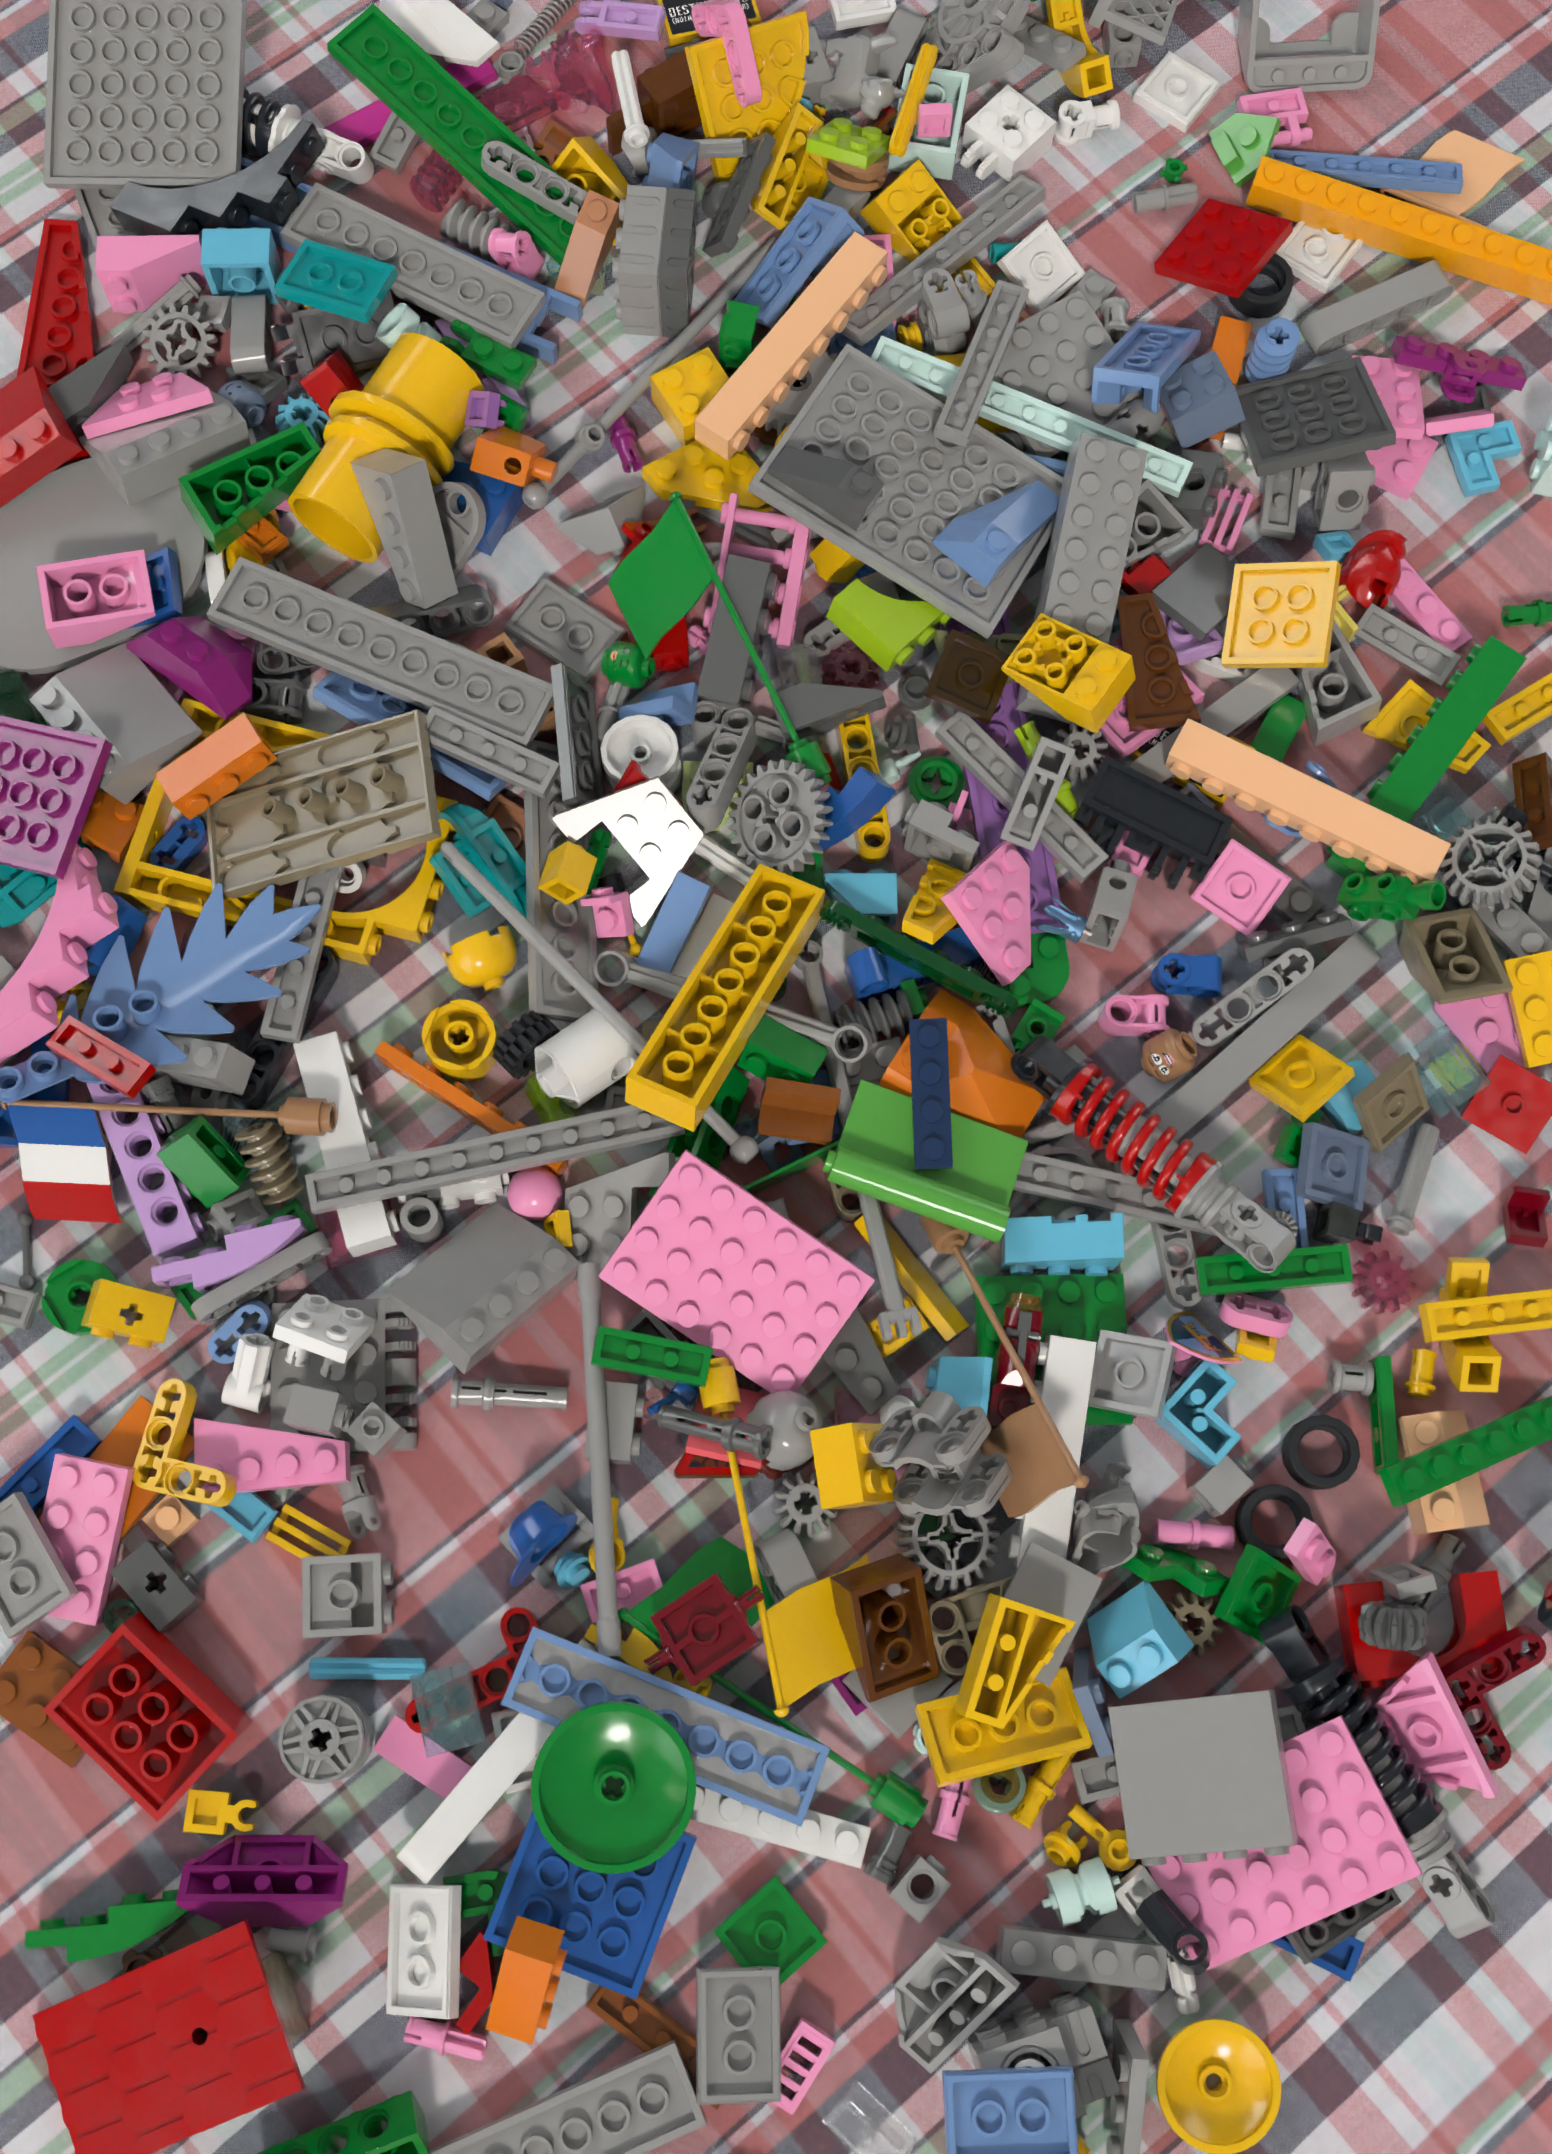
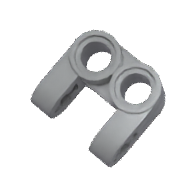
M932 268L923 277L921 292L924 302L919 307L917 319L928 354L931 356L951 355L965 351V332L969 331L970 328L966 304L961 298L950 273L942 268ZM932 283H937L939 287L943 286L942 292H938V288L935 285L931 286Z

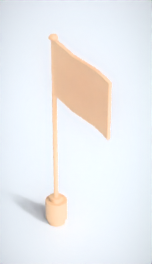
M1453 130L1437 140L1419 160L1461 163L1463 187L1460 194L1380 188V192L1382 194L1388 192L1425 209L1493 230L1462 215L1481 202L1504 175L1523 164L1526 159Z

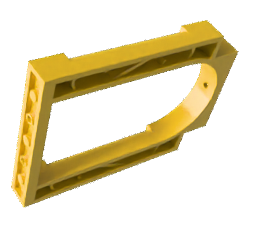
M184 698L181 704L182 708L203 733L174 760L242 713L238 712L226 721L201 702ZM246 714L261 731L273 752L329 736V734ZM155 777L117 879L114 892L133 906L161 913L165 907H168L170 911L199 918L203 906L212 893L211 879L152 865L150 862V854L160 842L173 808L172 802L157 777ZM436 796L438 812L450 805L459 804L458 801ZM438 820L442 837L426 842V854L421 870L410 887L399 897L384 906L364 912L348 913L332 910L324 946L330 949L334 957L369 966L372 955L377 956L382 944V935L380 933L417 943L422 942L424 933L431 931L434 921V913L431 911L435 900L439 901L441 899L445 885L429 859L440 852L443 842L448 841L453 844V837L457 833L447 820ZM256 891L238 898L229 897L224 899L225 925L234 927L249 904L262 892ZM275 896L274 914L291 909L294 900Z

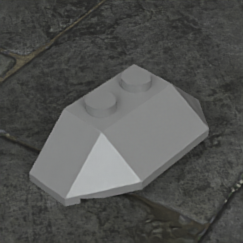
M938 1937L894 1985L896 2014L900 2028L898 2033L899 2046L931 2074L1018 1988L1020 1983L982 1950Z

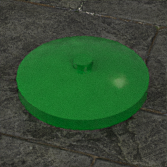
M606 1701L588 1705L562 1720L543 1743L536 1758L531 1780V1800L534 1816L548 1843L558 1854L574 1865L585 1870L604 1874H619L638 1870L650 1865L666 1854L685 1831L693 1812L696 1797L695 1769L691 1754L682 1736L668 1720L657 1712L645 1706L625 1701Z

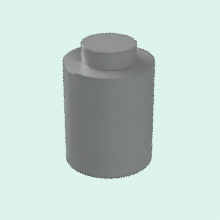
M423 1197L410 1199L401 1209V1224L413 1240L419 1243H430L441 1235L444 1221L434 1203L429 1199Z

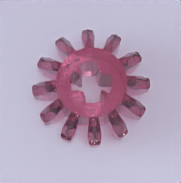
M843 644L840 653L831 649L828 660H824L822 663L821 671L824 674L821 677V682L825 685L872 689L878 686L879 683L877 675L879 665L872 661L866 653L861 654V649L857 645L854 647V650H849Z
M1383 1250L1379 1253V1256L1374 1252H1369L1364 1256V1261L1358 1260L1355 1262L1353 1267L1357 1273L1352 1274V1284L1358 1285V1288L1351 1292V1296L1358 1297L1362 1295L1364 1297V1300L1361 1302V1308L1367 1309L1373 1304L1375 1313L1380 1315L1385 1312L1386 1308L1391 1313L1400 1310V1303L1407 1304L1410 1302L1411 1297L1407 1291L1413 1290L1416 1283L1406 1279L1407 1276L1413 1273V1269L1409 1267L1403 1270L1400 1267L1403 1262V1256H1397L1391 1261L1389 1251ZM1382 1276V1282L1386 1281L1388 1287L1382 1289L1380 1286L1383 1283L1378 1284L1377 1277Z

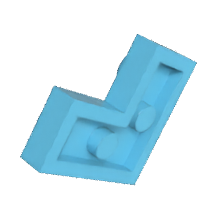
M1512 420L1494 423L1489 428L1448 433L1444 439L1464 497L1497 491L1501 483L1493 461L1518 456L1522 450Z

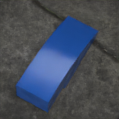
M861 766L842 791L829 787L826 792H829L830 796L824 801V805L833 807V811L825 814V819L832 821L833 825L824 827L823 832L830 839L820 840L819 845L822 849L830 848L864 826L883 808L895 794L896 790L879 774Z

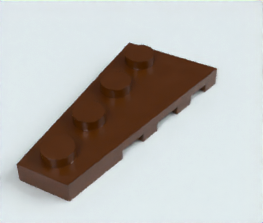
M1153 592L1118 596L1122 651L1132 655L1136 676L1135 681L1126 692L1129 732L1184 726L1188 718L1201 724V717L1194 705L1188 683L1184 679L1178 657L1169 640L1167 629Z

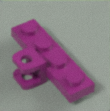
M1396 335L1391 346L1396 364L1442 373L1439 385L1442 393L1448 399L1472 403L1476 396L1475 386L1477 381L1522 391L1527 381L1522 364L1513 357L1504 356L1497 358L1489 356L1484 351L1478 349L1471 351L1461 350L1450 343L1441 342L1440 344H1434L1414 335L1408 337Z

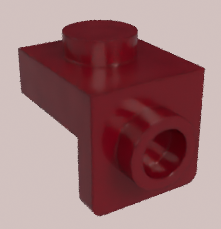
M1514 1186L1502 1207L1506 1243L1544 1248L1548 1241L1544 1209L1551 1198L1550 1191L1522 1186Z

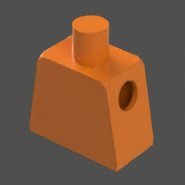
M502 426L497 427V429H490L477 436L470 470L525 487L537 478L553 483L559 465L544 458L546 451L544 443L511 428Z

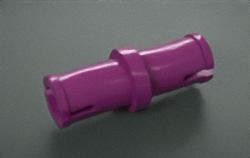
M624 412L609 428L611 433L610 443L618 452L623 471L631 473L630 463L633 472H637L643 467L644 462L636 445V433L630 428Z

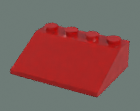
M32 366L0 389L1 508L82 451L44 379L35 366Z
M140 1611L116 1629L43 1709L72 1740L157 1822L161 1820L253 1722L162 1632H159Z

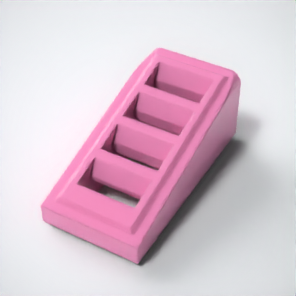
M802 2016L799 2017L780 2051L781 2069L785 2064L803 2078L799 2084L781 2072V2083L792 2089L795 2093L791 2099L781 2093V2102H773L791 2115L796 2111L836 2044L835 2038ZM801 2036L820 2047L817 2054L798 2043ZM793 2050L812 2062L808 2069L789 2057Z

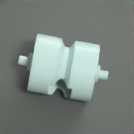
M1100 1857L1081 1862L1077 1874H1073L1069 1869L1064 1870L1063 1868L1045 1874L1049 1893L1047 1899L1041 1900L1044 1908L1051 1906L1055 1910L1063 1928L1081 1922L1087 1909L1093 1915L1098 1914L1099 1916L1117 1910L1114 1885L1120 1884V1879L1118 1875L1111 1877L1107 1873Z

